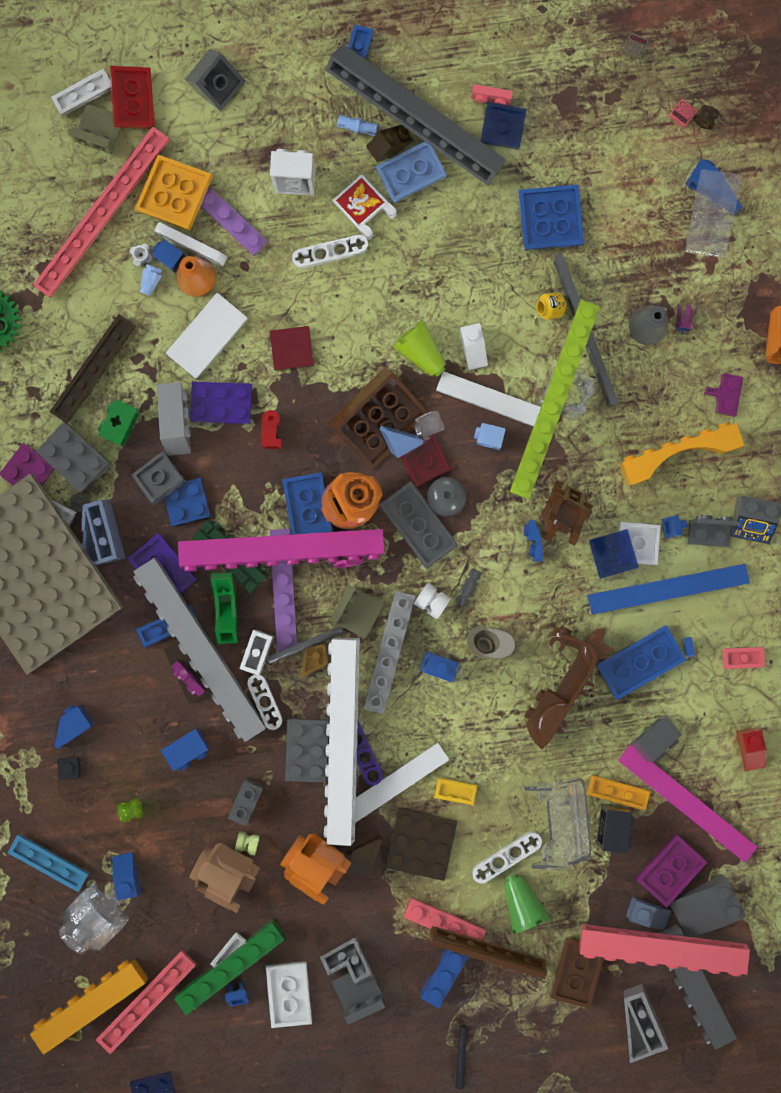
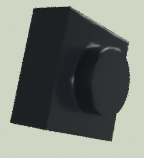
M79 757L57 759L59 779L81 777Z

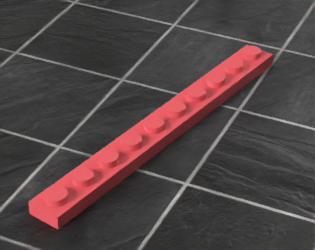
M155 127L150 129L35 281L34 287L50 299L154 163L157 155H160L169 143L170 139Z

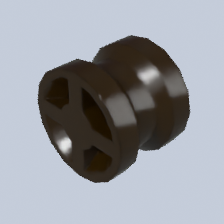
M703 105L700 109L701 114L697 116L695 123L703 129L712 130L715 126L714 121L718 119L720 112L712 106Z

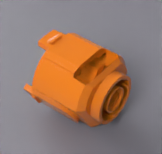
M354 472L341 473L324 490L321 510L327 522L331 521L333 525L339 528H358L369 521L380 504L379 500L383 495L382 489L373 476ZM354 490L361 491L358 495L353 494ZM334 495L344 514L340 515L332 499Z
M313 833L309 834L306 839L299 835L280 865L285 868L284 877L293 886L324 905L328 897L321 890L327 881L336 886L342 875L348 870L351 862L344 857V853L331 844H327L325 840Z

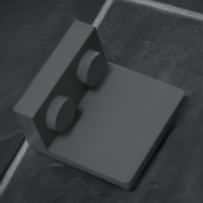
M711 515L696 516L695 519L689 520L688 544L729 547L731 527L738 526L739 521H733V517L721 516L720 518L712 519Z
M349 972L332 980V984L345 1010L344 1018L348 1025L385 1008V999L375 977L361 985L354 984Z

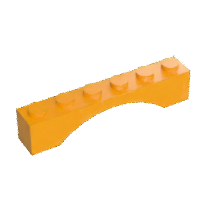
M730 422L718 425V430L711 431V428L700 431V436L692 438V435L680 438V443L673 444V441L661 445L662 449L655 451L654 448L645 450L640 457L636 458L634 454L623 458L624 462L619 465L627 487L650 479L653 472L664 460L678 452L702 449L723 454L745 446L737 423L730 425Z

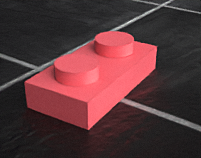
M474 84L471 99H475L478 103L491 102L496 106L505 107L506 105L510 106L513 91Z
M764 647L723 648V669L765 667Z

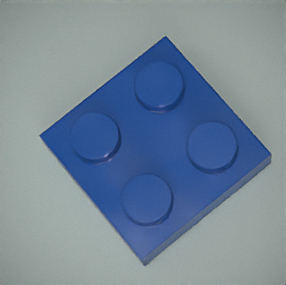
M202 478L186 481L164 498L172 527L211 517Z

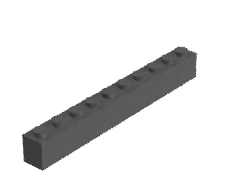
M342 44L331 55L325 69L328 73L489 186L498 175L506 161L505 158L346 45Z

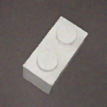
M253 630L240 669L260 675L274 636Z

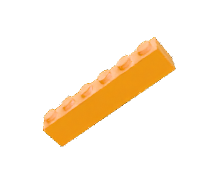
M135 958L130 962L125 960L117 966L118 970L113 974L111 971L100 978V983L97 985L92 983L83 990L85 992L80 997L75 995L67 1001L68 1005L63 1009L61 1007L56 1008L50 1013L51 1017L45 1021L42 1018L33 1025L34 1030L30 1033V1036L43 1055L146 983L148 977Z

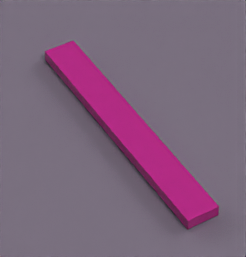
M629 745L618 759L620 763L743 862L746 863L757 849L755 844L653 762H646L632 745Z

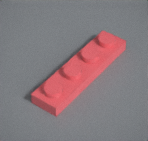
M411 897L404 913V918L429 929L432 926H436L478 940H482L486 929L413 897Z

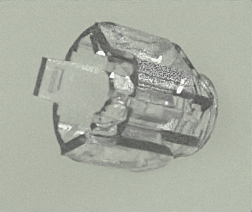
M94 883L87 887L63 912L64 924L60 927L59 933L63 941L73 951L79 954H84L88 949L100 951L126 925L129 917L123 915L118 907L123 900H117L115 889L113 888L105 894Z

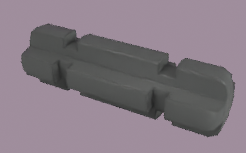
M473 568L468 574L470 576L469 579L466 578L460 590L461 595H458L455 603L462 607L467 605L469 601L467 599L471 597L477 585L476 580H479L482 575L480 571Z

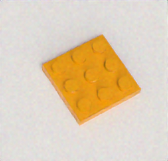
M157 155L135 210L190 231L213 176L211 173Z

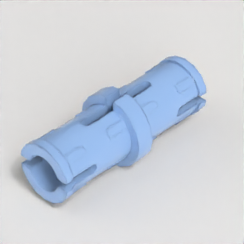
M342 114L339 115L337 127L352 130L356 134L364 133L371 136L377 134L379 124L364 121L360 117L356 119Z

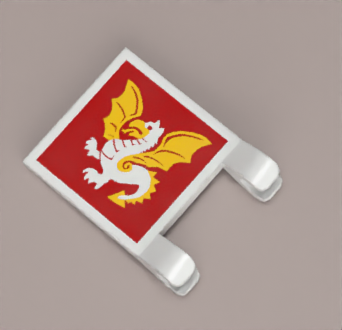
M362 174L332 200L367 240L373 237V232L366 223L383 209L390 219L397 215L396 209L387 202Z

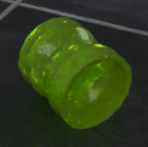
M138 798L131 799L129 803L122 802L117 804L118 815L122 823L129 822L132 818L139 819L143 817V809Z

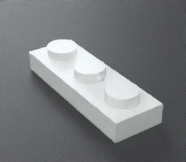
M101 69L51 98L63 117L111 91L110 79L104 69Z

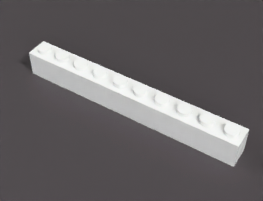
M336 637L332 639L328 647V653L331 655V663L328 664V675H331V683H328L327 694L330 695V704L328 703L327 716H330V724H327L326 735L329 736V744L326 746V756L329 757V765L327 764L325 769V775L328 777V785L325 786V797H328V805H325L324 816L327 817V825L324 827V838H327V844L351 846L355 841L360 638Z

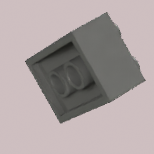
M722 874L675 898L670 904L686 937H695L728 926L746 916L728 879Z

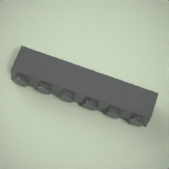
M677 924L659 932L661 934L684 936ZM687 967L668 968L670 972L674 971L676 975L674 981L678 989H683L686 994L683 999L688 1008H693L695 1012L692 1015L698 1027L702 1026L704 1030L702 1036L706 1044H711L716 1050L736 1040L737 1038L702 969L691 971Z

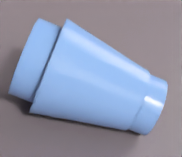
M147 264L146 268H143L139 292L151 296L162 277V270Z

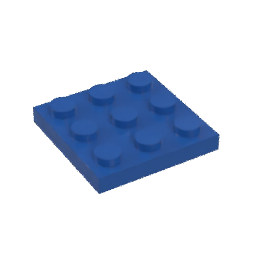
M579 184L522 189L518 191L524 251L584 245Z

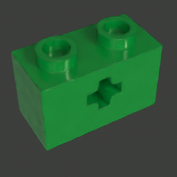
M115 399L107 408L106 413L108 415L105 421L103 420L99 425L98 436L124 447L141 411ZM120 420L122 423L121 425H116L114 421Z

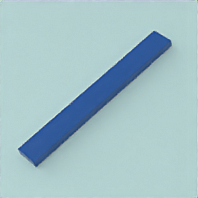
M740 564L589 594L588 600L591 614H597L749 584L750 582L746 564Z

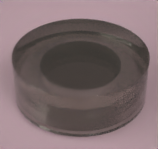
M76 493L70 499V507L78 513H82L84 504L91 503L90 497L84 493Z

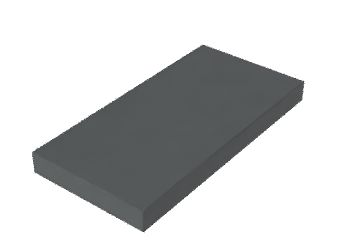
M411 481L379 504L426 569L458 546L457 542Z

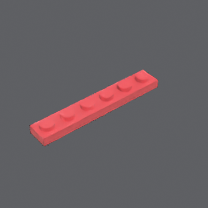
M182 949L97 1037L96 1041L111 1054L197 963Z

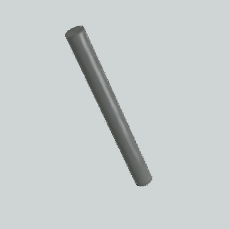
M338 626L266 657L269 664H272L343 633L342 627Z

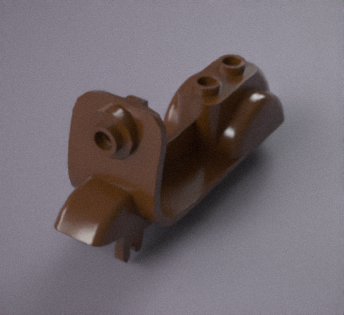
M563 625L560 628L556 626L553 632L550 631L549 635L555 636L549 641L550 646L555 641H559L560 647L558 651L561 652L565 645L576 648L578 654L557 690L553 692L547 687L544 690L541 689L535 697V700H537L534 707L530 706L524 715L527 718L525 722L528 733L540 749L543 750L548 745L555 732L564 733L559 726L567 727L564 718L579 693L587 697L589 695L584 692V686L594 687V684L588 681L599 658L609 659L605 651L613 652L611 647L601 644L606 628H598L589 632L583 640L571 636L572 631Z

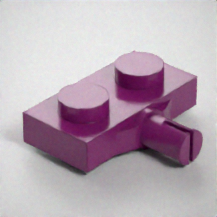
M723 373L717 389L706 386L704 394L716 397L715 413L731 417L737 416L743 377Z
M181 660L172 665L174 669L172 671L179 680L185 681L184 683L188 684L186 688L192 695L197 694L199 697L207 690Z

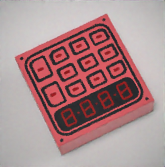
M682 99L670 113L669 117L685 128L697 113V110Z

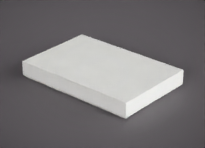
M307 961L266 965L271 1028L312 1024Z

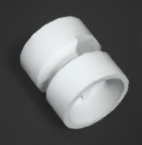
M427 583L413 604L422 610L427 609L429 615L438 619L451 598L443 592L437 593V588Z

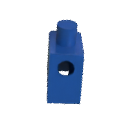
M425 651L419 670L453 683L456 681L462 663Z

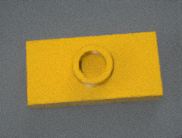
M438 777L434 798L474 806L478 785Z

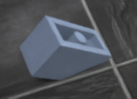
M632 896L626 916L630 921L637 924L665 930L671 910Z

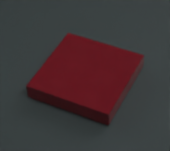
M309 326L269 330L274 371L314 366Z
M434 434L422 439L424 440L422 445L401 456L415 487H419L452 470Z

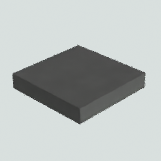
M164 451L160 452L131 475L154 506L186 482Z

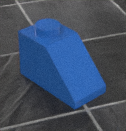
M73 704L64 710L65 715L60 718L55 743L57 749L63 747L95 725L82 705L76 707Z
M133 852L113 856V883L118 901L136 897L142 892Z

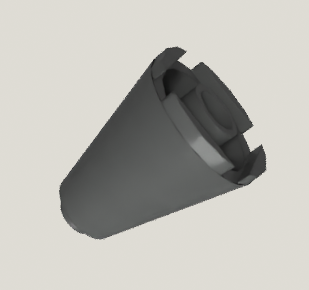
M642 306L636 309L630 317L629 329L631 336L640 344H656L668 332V315L666 310L660 306Z

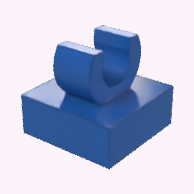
M679 515L661 519L666 538L683 535L682 529L688 527L687 520L680 521Z
M239 982L240 988L237 991H233L232 984L228 985L230 993H225V998L230 1007L250 1003L249 994L242 982Z

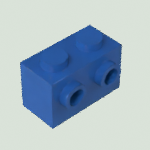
M197 727L162 749L161 752L172 770L175 771L179 768L181 772L191 765L189 761L194 758L198 761L208 755L206 751L211 747Z

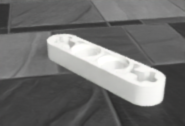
M158 222L154 233L221 267L224 266L228 258L223 253Z
M355 235L298 249L293 253L292 261L297 268L305 269L362 255L368 249V241L363 235ZM360 240L361 243H365L364 245H362V249H358V247H351L352 252H349V246L347 244L348 242H350L351 246L356 245V241ZM341 244L345 246L346 250L343 254L338 255L334 249L337 245ZM323 249L326 251V257L324 259H317L315 252ZM312 251L314 261L310 262V258L304 259L303 264H300V261H296L299 258L298 255L302 254L303 257H308V252Z
M535 831L527 832L475 865L472 870L474 880L481 884L486 883L537 851L542 845L540 835ZM530 836H532L533 838L537 837L538 839L536 840V845H527L526 848L528 849V851L525 852L520 842L523 841L525 845L529 842ZM514 846L521 849V854L518 857L510 855V850ZM497 857H501L504 860V865L501 868L493 866V860ZM489 863L491 869L494 872L491 873L490 870H488L485 872L484 878H482L481 876L477 877V870H486L488 868L486 864Z

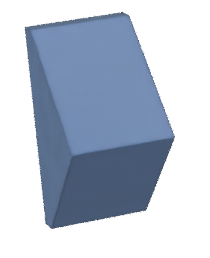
M385 426L380 427L391 453L397 458L423 444L424 440L417 435Z

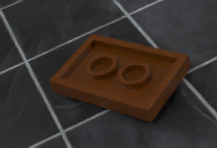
M565 937L550 998L590 1009L604 957H584L579 951L580 941Z

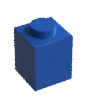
M165 239L155 245L152 255L156 261L173 273H176L181 260L186 257L181 250Z

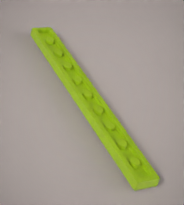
M584 300L579 302L510 493L530 499L600 306Z

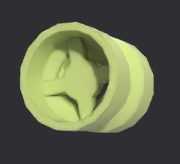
M239 831L235 851H246L248 854L255 856L260 835L253 834L250 836L246 832Z

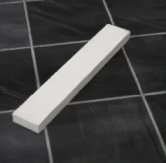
M447 372L442 373L436 389L440 393L533 427L541 408Z
M436 743L382 779L379 784L370 787L356 797L355 823L447 762L449 758L439 743Z

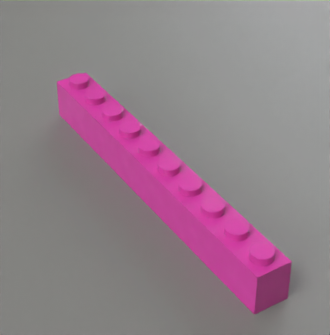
M383 529L178 542L180 569L184 568L185 572L196 571L197 567H205V570H216L217 566H225V569L238 568L237 565L245 564L246 568L258 567L260 563H266V566H278V562H287V565H297L299 561L315 564L319 563V560L324 559L332 563L339 561L340 558H347V561H359V557L377 560L384 554Z

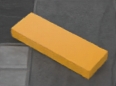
M591 774L586 794L646 811L651 791Z

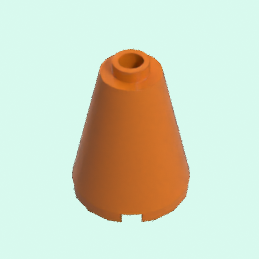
M187 256L181 260L176 273L177 284L189 296H204L214 288L216 282L215 269L204 258Z
M781 306L775 307L770 312L765 357L769 363L781 364Z

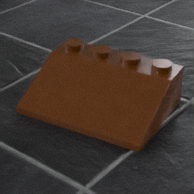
M384 367L328 424L373 470L391 452L381 433L380 427L385 426L411 433L429 413L398 377Z

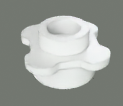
M147 244L138 245L130 249V253L134 258V265L140 266L141 263H150L152 261Z

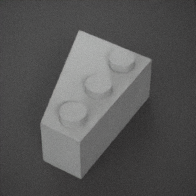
M181 382L158 384L159 430L162 445L167 456L191 453V432L188 425V419L190 418L189 409L186 407V401H188L187 389H183Z
M643 983L624 990L630 1063L667 1050V1038Z

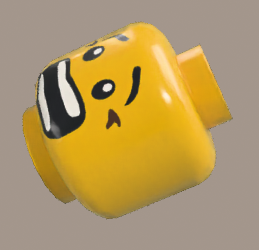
M557 292L541 295L536 303L537 313L546 320L562 317L567 308L566 300Z

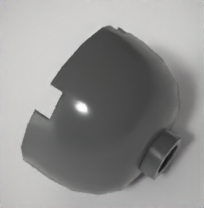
M441 477L435 480L427 492L428 505L434 513L443 517L459 513L467 500L463 484L452 477Z

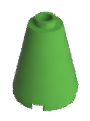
M518 874L506 878L508 882L504 883L513 934L551 920L549 913L523 876L519 877Z

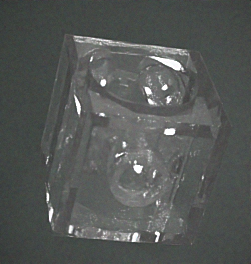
M576 371L572 383L578 387L581 394L579 404L576 402L569 406L564 405L560 416L574 422L577 418H581L588 407L585 402L593 396L597 386L594 385L596 379ZM552 372V374H551V376H550V379H549V381H548V383H547V385H546V387H545V390H544V392H543V394H542V396H541V398H540V400H539V403H538L539 406L542 405V402H543V400H544L546 391H547L548 386H549V383H550V381H551L553 372Z

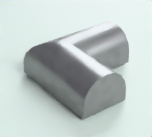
M356 937L320 957L328 976L347 967L355 985H361L374 977Z

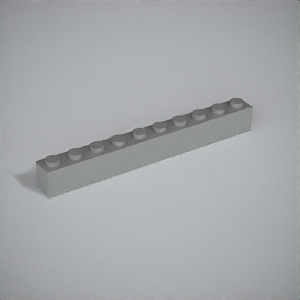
M157 557L133 571L136 583L140 587L143 585L145 588V596L151 604L154 602L158 608L156 610L157 615L162 621L165 619L169 625L167 630L173 638L177 637L180 642L178 644L180 650L184 655L188 654L191 661L189 663L195 672L199 671L202 676L200 678L206 689L210 688L213 692V695H211L212 699L224 709L222 713L228 722L232 721L235 728L233 730L239 739L243 738L246 742L265 730L266 726L263 719Z

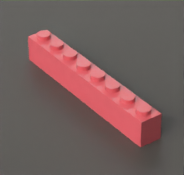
M581 924L579 951L586 958H596L598 956L604 957L608 961L622 959L632 964L639 961L645 962L649 966L663 964L672 969L687 967L691 971L704 969L713 974L728 972L732 976L747 975L750 949L747 944Z

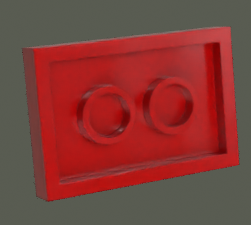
M110 66L114 128L151 129L155 127L151 68Z

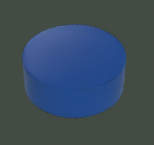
M684 638L683 645L686 657H695L692 638Z

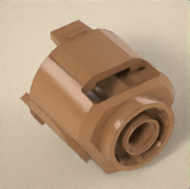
M219 843L213 849L205 847L189 878L196 881L195 888L205 894L204 897L237 913L241 905L233 900L239 889L250 892L260 867L253 864L254 860Z

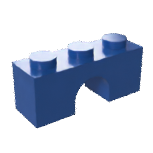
M444 949L438 967L433 975L430 974L421 990V999L440 1008L468 956Z

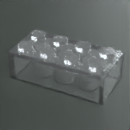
M700 169L685 252L726 258L742 174Z

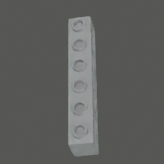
M395 591L364 706L366 710L384 714L414 603V595Z

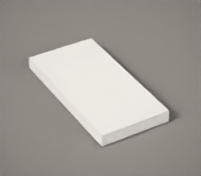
M216 293L166 354L195 379H198L246 323L248 318L219 293Z

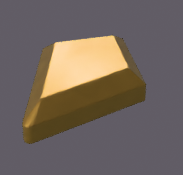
M325 644L305 649L301 677L328 664Z

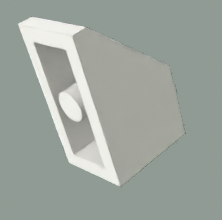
M480 323L461 327L459 334L468 371L488 366Z

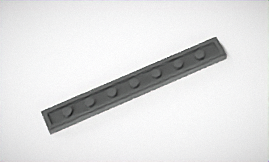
M559 253L555 255L553 263L572 314L575 316L580 299L563 254ZM591 331L585 348L606 404L610 408L619 402Z

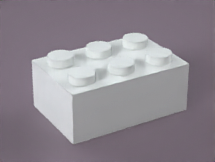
M286 149L271 151L270 178L274 192L278 194L314 195L316 171L313 153H309L306 150L289 152Z

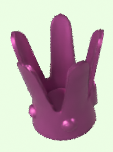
M677 304L675 329L682 330L681 335H683L684 331H691L692 320L698 308L695 309L692 315L693 310L691 305H688L682 320V310L680 305Z

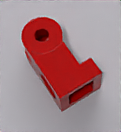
M274 410L266 411L262 417V449H283L282 439H277L281 419Z

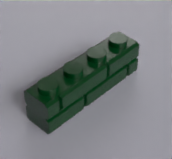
M216 520L214 522L206 521L192 536L195 541L234 537L231 534L226 536L222 532L224 528ZM261 563L258 564V567L246 568L245 564L237 565L238 568L225 569L227 572H232V576L249 593H252L268 577L265 573L267 569Z

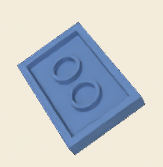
M426 141L375 166L393 204L447 177L433 147Z

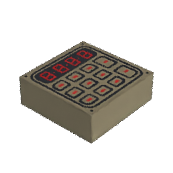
M630 32L622 53L640 60L649 40Z

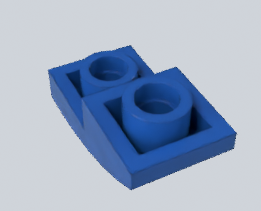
M529 520L528 524H524L523 536H526V541H534V545H530L529 556L533 557L532 561L542 562L543 551L540 533L535 521Z

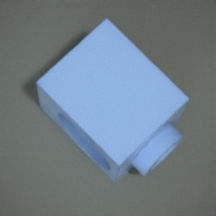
M482 423L481 427H476L474 439H477L476 444L500 450L506 429Z

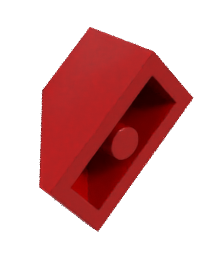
M755 727L736 731L744 771L765 768L766 746L762 730Z

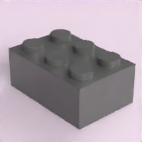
M65 422L36 451L78 491L84 494L113 465Z
M288 718L285 781H327L325 775L326 765L328 764L326 746L329 743V736L326 735L327 724H329V719Z

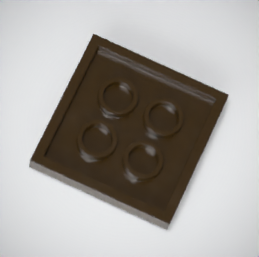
M398 807L385 868L445 881L458 821Z

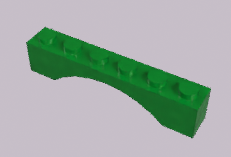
M273 918L224 960L178 991L174 1000L183 1012L188 1015L284 941L286 933L275 918Z

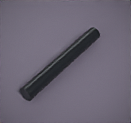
M465 1025L459 1026L456 1073L457 1089H464L467 1026Z

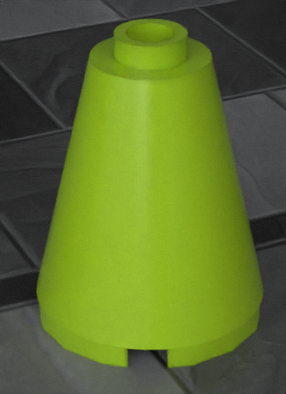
M421 320L415 324L417 327L410 328L392 347L428 375H435L437 377L444 372L446 362L426 323Z

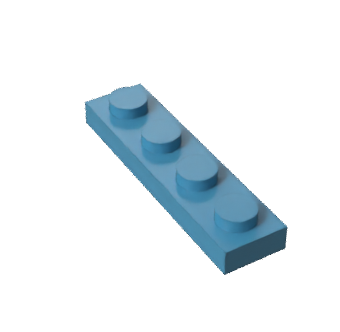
M21 834L17 835L8 851V854L77 892L81 890L89 875V872Z

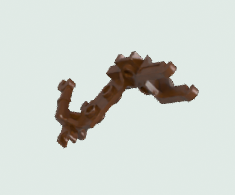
M556 480L551 490L552 494L548 501L545 502L546 505L540 515V521L544 523L543 530L546 531L542 539L551 542L556 531L562 533L570 532L568 543L575 546L579 540L585 519H589L593 512V505L586 502L588 495L568 485L562 490L563 483Z

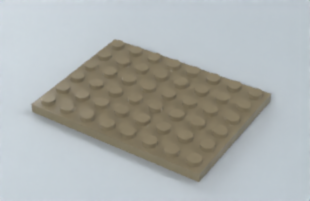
M30 473L0 495V636L26 675L32 673L123 608L33 473Z

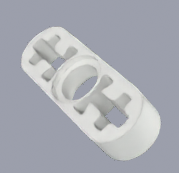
M255 674L248 680L249 690L265 726L268 729L275 730L283 722L282 715L266 678L261 674ZM254 678L262 680L263 683L260 687L262 690L265 688L267 692L261 693L258 697L255 694L259 692L258 687L252 686ZM262 696H268L271 699L269 707L265 708L260 705V698ZM272 707L275 708V711H272V715L279 718L275 726L273 723H268L270 719L269 713L265 715L263 712L270 710Z

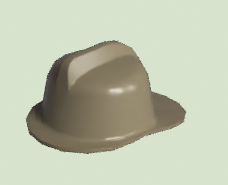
M476 627L467 635L469 648L480 659H503L509 657L515 649L513 637L502 630Z

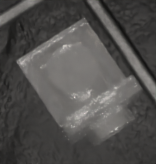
M437 409L415 419L417 424L414 426L418 437L422 436L425 441L429 440L428 436L445 429Z

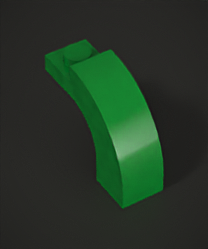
M232 572L212 573L211 582L215 598V633L217 643H238V608L235 580H233Z

